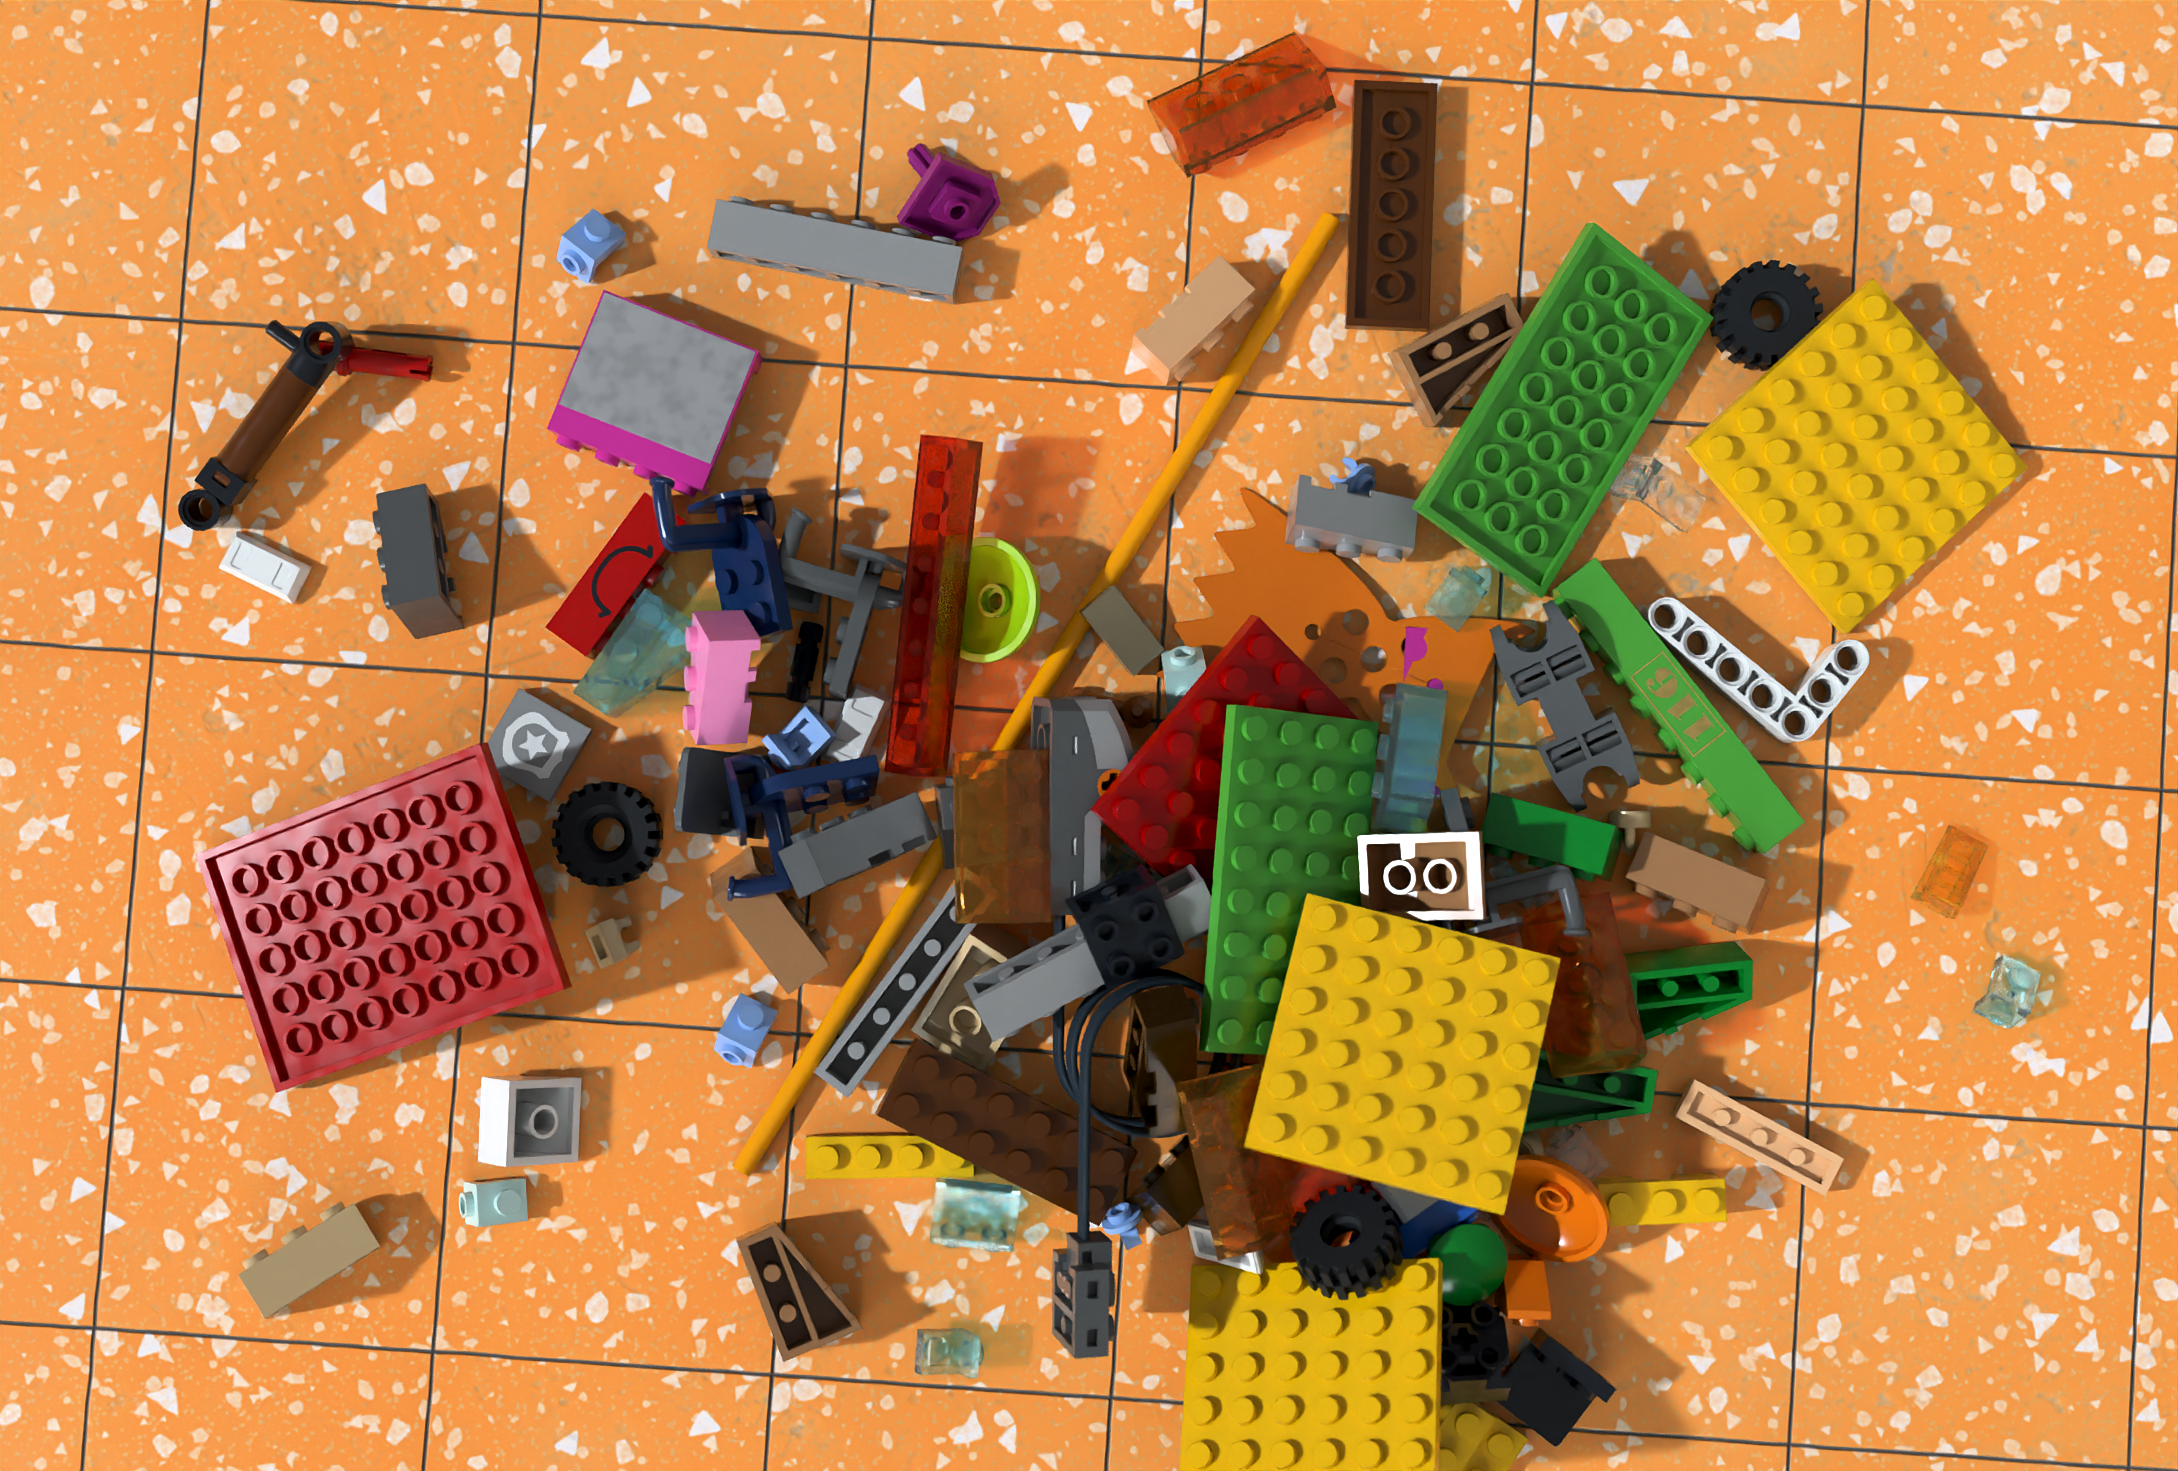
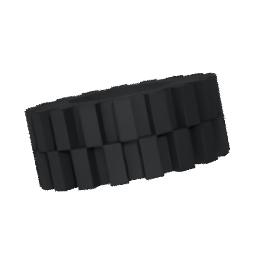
M1770 260L1766 265H1763L1762 261L1754 262L1748 268L1744 267L1735 273L1715 295L1712 303H1715V307L1709 313L1714 317L1713 320L1715 321V325L1710 328L1712 337L1719 336L1721 342L1716 346L1720 352L1727 349L1731 353L1728 360L1734 364L1741 360L1745 362L1743 366L1745 369L1753 370L1758 366L1761 367V371H1768L1821 322L1817 320V316L1823 312V304H1815L1814 300L1820 293L1816 286L1809 290L1805 283L1811 278L1805 272L1799 277L1795 275L1794 271L1797 267L1788 263L1782 268L1779 267L1780 261ZM1771 300L1780 307L1782 321L1776 329L1766 331L1754 324L1751 311L1756 302Z
M600 781L601 783H590L584 785L580 791H573L568 795L570 799L566 804L561 803L557 810L560 815L558 820H553L552 829H556V837L551 838L552 846L557 847L559 852L556 857L560 864L566 865L568 868L566 872L572 877L580 878L581 882L588 885L612 887L633 882L640 878L639 875L643 872H648L653 866L651 862L654 857L659 856L661 848H658L659 841L663 840V831L659 827V822H662L660 815L655 813L652 801L649 798H645L641 794L642 792L636 788L615 782ZM604 818L616 819L624 829L622 844L612 851L600 849L593 840V829Z
M1345 1185L1336 1186V1193L1329 1195L1327 1189L1319 1192L1318 1194L1321 1199L1316 1203L1311 1198L1304 1203L1306 1212L1297 1211L1293 1217L1297 1226L1290 1225L1289 1235L1292 1240L1289 1241V1244L1304 1280H1307L1309 1286L1314 1291L1319 1288L1322 1296L1331 1298L1335 1291L1339 1300H1348L1349 1292H1355L1357 1298L1367 1296L1365 1289L1370 1286L1373 1287L1375 1292L1381 1289L1383 1285L1380 1279L1383 1277L1389 1280L1394 1277L1396 1272L1393 1265L1401 1266L1403 1257L1400 1251H1404V1241L1393 1211L1384 1197L1380 1200L1378 1192L1372 1189L1365 1194L1363 1186L1353 1185L1352 1192H1347ZM1343 1233H1361L1353 1243L1347 1246H1330L1334 1239Z

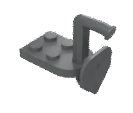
M793 507L778 549L784 582L854 603L850 618L841 617L835 638L837 640L836 644L841 645L838 658L830 656L823 678L824 684L830 685L828 689L830 696L847 700L873 609L887 610L907 605L914 599L924 571L891 556L850 544H841L840 555L858 563L855 577L796 560L804 530L808 524L813 523V520L801 510ZM883 570L903 574L898 590L880 585Z
M1457 787L1440 791L1441 804L1448 831H1469L1468 829L1474 828V817L1468 796L1460 798ZM1554 865L1486 882V919H1473L1475 920V927L1460 932L1487 940L1517 933L1524 929L1523 917L1500 920L1497 907L1558 892L1566 919V929L1563 930V934L1573 937H1586L1589 935V931L1586 930L1584 910L1574 875L1569 868L1563 865ZM1434 920V926L1455 931L1453 920Z

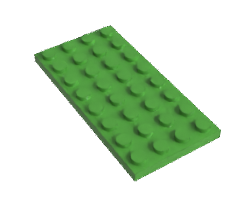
M1586 223L1418 496L1412 509L1531 595L1543 598L1714 317L1596 223Z
M1227 705L1200 1027V1051L1267 1055L1306 894L1361 907L1358 835L1370 834L1378 722L1243 705Z

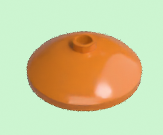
M1541 1155L1517 1156L1505 1213L1503 1215L1490 1213L1499 1230L1516 1246L1534 1256L1554 1262L1571 1263L1591 1257L1603 1245L1610 1228L1607 1205L1592 1182L1571 1165Z

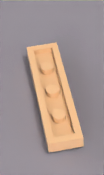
M1690 1078L1672 1113V1116L1824 1196L1844 1160L1839 1155Z

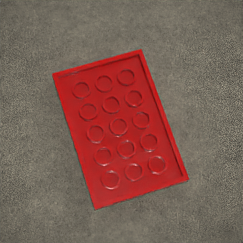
M1250 615L1090 809L1162 878L1192 864L1204 880L1210 895L1212 893L1227 705H1243L1360 720L1260 617Z

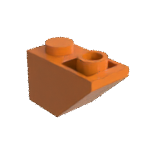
M1507 1254L1506 1274L1502 1283L1495 1291L1494 1304L1496 1307H1499L1500 1311L1508 1319H1513V1324L1517 1326H1538L1539 1320H1551V1305L1544 1260L1532 1254Z

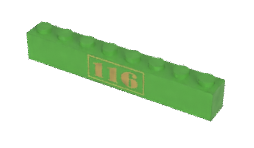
M1596 557L1585 563L1549 592L1554 599L1553 601L1567 620L1570 619L1580 631L1578 635L1585 649L1590 654L1596 652L1606 664L1602 669L1608 679L1617 687L1622 685L1632 697L1628 702L1634 712L1643 720L1648 718L1658 730L1654 735L1660 745L1669 753L1674 750L1684 763L1680 766L1683 774L1695 786L1700 783L1709 795L1706 801L1713 812L1722 819L1726 816L1734 826L1735 830L1732 834L1743 849L1748 852L1752 849L1754 853H1766L1805 822Z

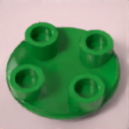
M1485 1224L1458 1225L1443 1234L1433 1236L1428 1243L1427 1250L1429 1254L1427 1258H1439L1443 1263L1442 1300L1449 1304L1469 1306L1473 1305L1471 1303L1481 1302L1497 1290L1505 1277L1508 1263L1505 1245L1501 1238Z

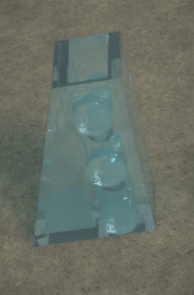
M644 589L573 693L606 716L617 719L657 689L658 685L690 664L691 652H688L686 649L685 631L687 626H692V620L649 590Z
M1397 683L1393 698H1385L1382 721L1388 722L1387 735L1380 734L1376 759L1382 760L1381 773L1375 772L1371 790V797L1376 798L1372 831L1384 833L1424 832L1433 806L1448 691Z

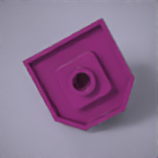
M918 143L914 148H910L907 152L908 162L922 179L897 215L899 224L932 237H946L956 242L980 235L1001 204L992 173L941 152H938L935 157L930 149L922 143Z

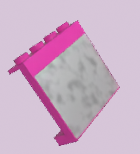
M603 290L547 429L558 436L555 443L565 448L579 452L581 446L596 451L594 458L603 463L618 467L621 461L634 466L633 474L641 478L650 480L658 476L667 477L675 482V486L671 489L692 498H695L697 492L708 496L710 493V489L707 487L751 376L753 373L758 374L764 359L758 350Z

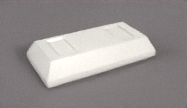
M238 531L234 535L218 567L292 604L295 603L312 569L311 566Z
M854 683L833 729L838 737L823 751L820 758L830 763L867 757L893 699Z
M1201 1218L1191 1219L1187 1223L1195 1256L1260 1275L1263 1273L1264 1258L1258 1234Z

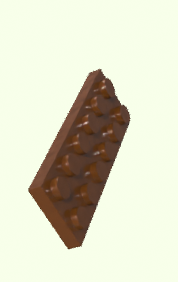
M1354 81L1344 329L1427 332L1429 330L1437 83Z
M915 1037L875 1112L876 1115L1078 1216L1079 1120ZM1090 1126L1089 1222L1100 1226L1138 1151L1134 1147Z

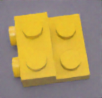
M1478 1402L1443 1404L1440 1409L1439 1471H1508L1529 1439L1525 1434Z

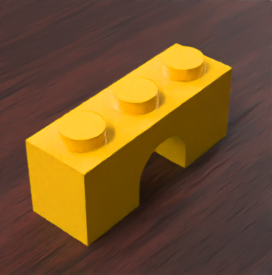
M1714 1173L1671 1174V1178L1635 1179L1630 1176L1588 1178L1600 1192L1607 1205L1610 1226L1727 1222L1725 1179Z

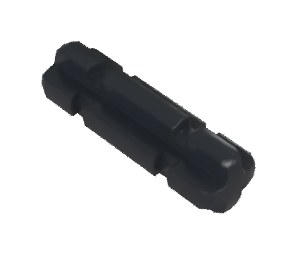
M804 621L801 624L798 635L801 642L796 644L789 675L792 677V681L788 682L785 697L789 701L806 703L808 701L811 689L808 683L813 680L819 654L817 643H821L824 632L823 626L818 623Z

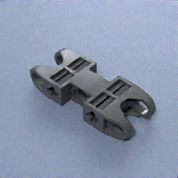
M1552 599L1542 604L1549 620L1545 621L1547 628L1546 636L1535 647H1520L1511 638L1507 639L1500 624L1489 630L1498 666L1517 706L1535 698L1538 699L1554 734L1536 741L1535 744L1554 784L1573 809L1579 812L1587 808L1581 796L1582 793H1585L1583 782L1586 774L1594 767L1607 766L1612 768L1619 776L1623 775L1629 788L1640 784V778L1632 746L1613 708L1610 707L1593 715L1576 679L1595 671V668L1578 633Z

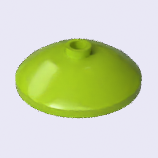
M976 537L957 545L945 556L939 565L931 587V616L940 639L949 650L967 661L993 663L1010 657L1027 642L1036 626L1041 601L1038 578L1027 556L1008 541L993 537ZM1000 595L1002 596L1001 607H999L998 605V598Z

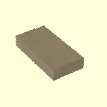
M1110 585L1079 611L1131 676H1135L1165 650L1114 585Z

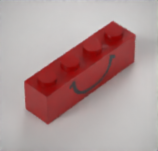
M646 492L643 493L545 627L590 659L594 660L598 654L604 656L610 650L617 638L613 633L622 621L627 623L634 617L641 606V602L638 601L639 597L647 587L653 589L662 579L666 571L662 566L672 553L674 555L680 553L668 551L660 540L653 497ZM675 514L677 526L689 525L685 520H683L681 517Z

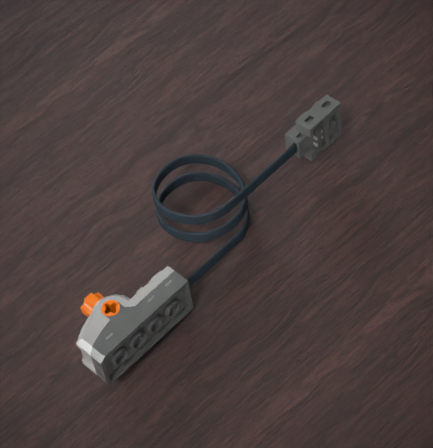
M1034 696L1031 705L1029 905L1048 915H1054V935L1065 930V915H1071L1065 900L1106 881L1105 872L1100 868V861L1105 860L1107 850L1106 839L1104 835H1101V826L1106 824L1090 809L1134 757L1127 730L1111 699H1097L1094 696ZM1156 968L1131 980L1134 982L1121 987L1102 1002L1091 1017L1083 1035L1079 1058V1072L1077 1053L1083 1025L1094 1006L1112 990H1108L1105 984L1099 986L1096 992L1087 996L1078 1007L1067 1036L1066 1065L1064 1058V1005L1061 1006L1058 1012L1053 1014L1054 1064L1062 1086L1068 1095L1079 1105L1077 1232L1067 1233V1248L1053 1249L1052 1334L1074 1359L1109 1356V1341H1113L1115 1336L1114 1320L1112 1315L1109 1314V1307H1114L1115 1303L1112 1241L1101 1231H1089L1091 1115L1106 1126L1121 1133L1150 1138L1142 1117L1111 1114L1096 1108L1092 1104L1091 1061L1093 1047L1105 1019L1113 1009L1132 996V994L1153 987L1182 983L1183 987L1191 988L1203 1000L1204 985L1171 970ZM1214 1052L1210 1071L1198 1089V1108L1216 1088L1223 1073L1226 1053ZM1230 1053V1064L1226 1080L1216 1098L1198 1113L1199 1127L1215 1118L1231 1100L1240 1080L1243 1054ZM1199 1127L1192 1128V1129H1188V1130H1183V1131H1179V1132H1175V1133H1171V1134H1167V1135H1163V1136H1159V1137H1155V1138H1166V1137L1178 1136V1135H1181V1134H1185V1133L1191 1132V1131H1193V1130H1195V1129H1197V1128H1199Z

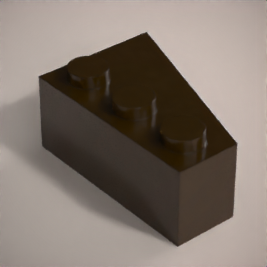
M1182 983L1132 994L1123 1072L1150 1138L1199 1127L1196 1037L1199 1011L1193 998L1188 999Z
M1232 1101L1215 1118L1197 1128L1190 1136L1186 1133L1178 1139L1169 1149L1171 1155L1161 1165L1157 1163L1141 1179L1140 1182L1142 1184L1126 1199L1129 1204L1141 1208L1143 1218L1161 1236L1184 1228L1255 1151L1244 1147L1250 1120L1241 1116L1242 1112Z

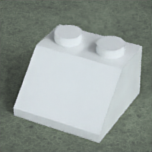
M523 1075L482 1077L478 1162L503 1167L578 1162L582 1078Z

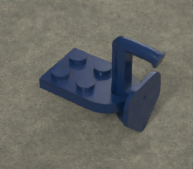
M667 477L651 478L649 485L652 487L653 505L659 536L663 546L670 552L712 550V561L716 577L715 584L719 592L722 611L743 610L760 639L792 630L793 624L776 540L773 535L776 525V513L770 491L767 488L738 489L711 496L687 506L688 514L717 513L719 523L677 526L671 492L675 482ZM755 506L757 515L744 514L743 508Z
M754 754L723 758L730 805L739 845H747L746 820L762 817L775 873L750 879H735L734 876H730L727 900L732 901L733 898H753L793 889L794 887L778 854L780 850L793 844L788 813L803 810L805 814H816L829 808L828 805L845 802L846 806H856L870 800L869 797L875 796L880 772L876 755L777 774L763 758ZM753 772L756 784L750 788L749 794L748 792L740 794L736 775Z

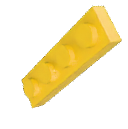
M915 1134L806 1136V1179L964 1178L975 1176V1164Z

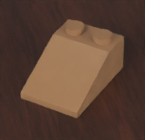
M1482 831L1385 832L1358 835L1361 907L1410 920L1486 919Z

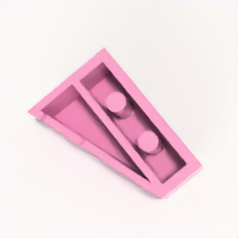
M743 610L693 611L692 626H687L685 631L686 649L688 652H691V666H685L684 669L685 690L690 691V705H684L683 707L685 731H690L696 745L747 743L752 709V699L748 698L749 682H755L757 673L756 667H750L751 650H760L761 639Z

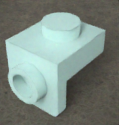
M1179 646L1161 653L1168 715L1206 670L1201 647Z
M518 1177L486 1182L467 1181L463 1183L464 1192L459 1195V1210L461 1216L465 1218L466 1224L484 1227L528 1221L526 1178Z

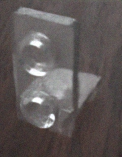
M1630 454L1608 490L1615 497L1640 501L1676 529L1686 533L1690 531L1706 501L1703 494L1657 459Z

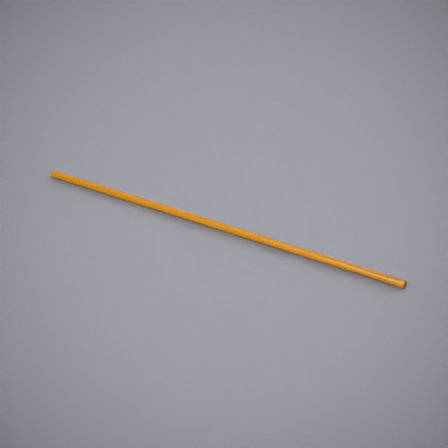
M1326 212L1321 214L972 779L985 778L986 771L1005 766L1031 724L1033 697L1049 695L1091 627L1079 611L1110 585H1117L1338 228L1340 221L1333 215ZM940 833L937 834L938 838L932 842L732 1166L740 1173L749 1177L753 1173L813 1076L814 1071L823 1060L943 866Z

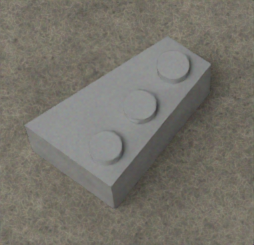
M1299 474L1289 496L1285 544L1295 545V550L1306 553H1316L1322 548L1336 550V555L1347 558H1357L1361 556V553L1377 555L1379 561L1388 563L1401 562L1402 558L1408 559L1415 548L1418 512L1412 509L1416 501L1415 499L1374 490L1369 491L1368 495L1347 492L1348 485L1338 482L1333 483L1332 489L1311 485V476Z

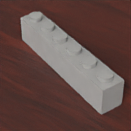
M730 196L729 201L719 199L716 201L707 249L714 258L955 304L964 254L963 248L956 246L957 242L953 239L941 236H933L932 241L918 239L914 232L900 228H893L891 233L875 230V225L859 220H852L850 225L834 222L835 218L833 216L819 212H812L810 217L796 215L792 208L778 204H771L769 209L755 207L753 206V201L737 196Z
M1190 864L1157 881V886L1181 943L1193 937H1201L1207 934L1211 895L1204 880L1193 865ZM1075 924L963 984L990 1037L995 1042L1002 1037L1007 1038L1017 1034L1023 1026L1041 1017H1049L1055 1014L1061 1006L1079 997H1087L1093 994L1104 982L1078 925Z
M966 867L814 1073L848 1098L1002 891L973 869Z

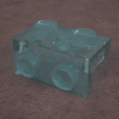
M937 1177L930 1243L940 1244L949 1248L967 1247L984 1249L988 1252H1013L1021 1187Z

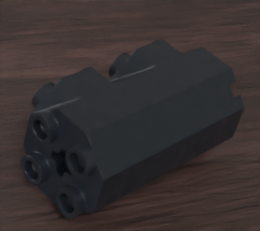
M1442 1300L1441 1405L1507 1401L1511 1382L1510 1376L1502 1377V1371H1505L1506 1365H1510V1352L1505 1320L1503 1316H1499V1307H1492L1488 1303L1480 1301L1471 1303L1473 1305L1456 1306Z

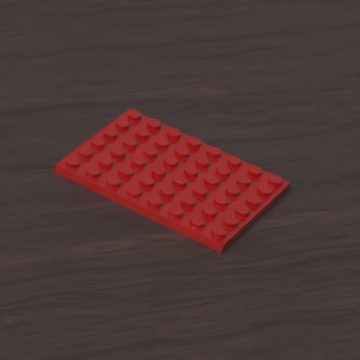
M488 742L471 746L196 854L276 1093L572 987Z

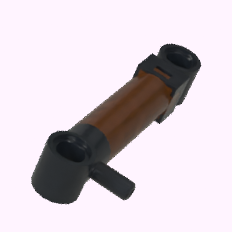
M272 320L267 325L266 333L291 351L292 354L218 456L211 457L194 481L203 488L189 491L181 498L178 505V513L181 521L187 527L196 531H205L222 526L230 520L233 514V505L241 504L257 483L258 480L255 477L337 364L350 355L353 348V338L345 325L334 321H317L305 327L300 338L277 320ZM324 331L329 332L334 339V348L329 354L323 352L319 345L320 335ZM202 498L207 499L213 507V514L210 519L205 518L199 510V503Z

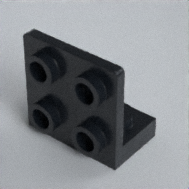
M1143 864L1065 900L1072 917L1085 938L1101 978L1108 990L1121 986L1185 954L1157 883Z
M1539 1327L1502 1377L1510 1376L1511 1389L1507 1401L1497 1402L1553 1446H1559L1595 1397L1598 1396L1607 1403L1616 1391V1388Z

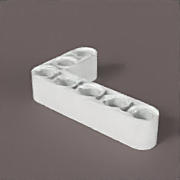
M1664 597L1649 603L1641 612L1642 617L1675 658L1781 743L1800 742L1811 737L1864 673L1869 664L1870 656L1868 649L1863 643L1848 639L1831 644L1822 651L1792 690L1789 691L1680 601ZM1658 607L1667 609L1671 615V624L1668 628H1662L1655 622L1654 613ZM1691 633L1700 636L1703 640L1704 647L1700 655L1691 653L1687 647V638ZM1841 649L1848 651L1852 657V665L1849 670L1841 668L1838 664L1837 655ZM1723 660H1728L1735 666L1736 675L1731 682L1726 681L1720 675L1719 668ZM1815 681L1821 682L1826 689V697L1821 703L1816 701L1811 694V686ZM1757 686L1763 688L1768 695V702L1764 708L1756 706L1752 699V692ZM1789 713L1795 714L1800 721V729L1795 735L1789 733L1785 727V718Z

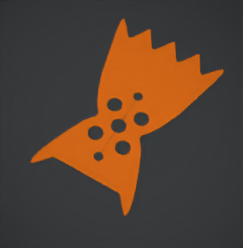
M1244 487L1240 488L1244 503L1256 525L1249 529L1218 531L1214 533V537L1233 563L1235 569L1229 573L1201 576L1193 579L1211 606L1214 615L1205 619L1175 622L1173 628L1186 646L1202 648L1207 669L1250 615L1260 617L1340 700L1349 697L1360 700L1370 720L1378 722V729L1429 781L1441 790L1457 787L1447 767L1446 759L1495 652L1489 629L1500 624L1506 638H1511L1512 640L1529 636L1535 630L1520 623L1486 618L1418 616L1391 621L1387 618L1382 606L1371 591L1337 556L1328 549L1320 548L1319 552L1306 553L1295 550V545L1285 544L1287 517L1251 490ZM1352 609L1362 610L1369 619L1368 628L1360 635H1352L1343 627V617ZM1311 624H1315L1321 629V636L1316 640H1310L1305 635V629ZM1406 627L1428 628L1424 635V640L1427 643V653L1422 659L1412 662L1407 673L1408 675H1406L1403 681L1404 655L1401 652V644L1406 638ZM1372 646L1380 647L1387 656L1386 666L1381 671L1374 673L1364 669L1361 664L1363 651ZM1339 658L1345 663L1347 674L1343 681L1332 684L1323 679L1320 670L1325 660ZM1164 671L1157 672L1156 676L1164 680ZM1431 679H1439L1443 684V690L1439 694H1431L1427 690V683ZM1387 684H1396L1405 692V701L1398 709H1386L1379 702L1380 690Z

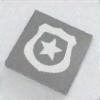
M519 688L491 735L488 744L498 773L543 799L552 802L594 730Z

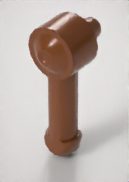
M1074 687L1068 694V696H1094L1097 699H1111L1119 715L1124 717L1125 722L1133 728H1143L1153 718L1154 710L1152 704L1142 696H1134L1125 701L1086 691L1083 687Z

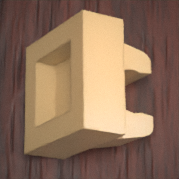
M611 918L585 931L600 969L628 958L631 953L639 949V940L625 943L620 936L621 930L632 925L630 919L614 920Z

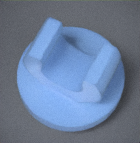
M1344 457L1342 462L1351 473L1345 479H1339L1335 475H1331L1330 481L1332 484L1335 482L1347 484V492L1368 495L1369 491L1373 490L1376 484L1374 468L1367 463L1358 465L1352 458Z
M1126 1202L1111 1207L1102 1221L1105 1233L1110 1235L1120 1234L1127 1250L1142 1244L1136 1225L1143 1217L1141 1208Z

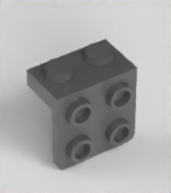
M685 747L682 750L681 759L678 764L677 801L673 810L676 831L737 837L723 758L743 755L745 753L724 752L696 747ZM754 754L763 758L771 766L772 761L767 755ZM754 773L736 775L740 794L746 792L749 794L750 788L756 784ZM763 818L746 820L747 838L764 839L765 827Z

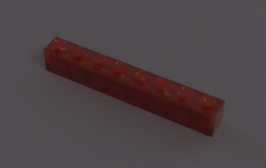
M920 434L884 772L914 777L947 776L983 442Z

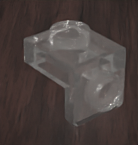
M1577 1124L1571 1127H1560L1548 1138L1550 1145L1544 1149L1548 1157L1571 1165L1590 1181L1611 1164L1587 1136L1588 1133L1583 1127Z

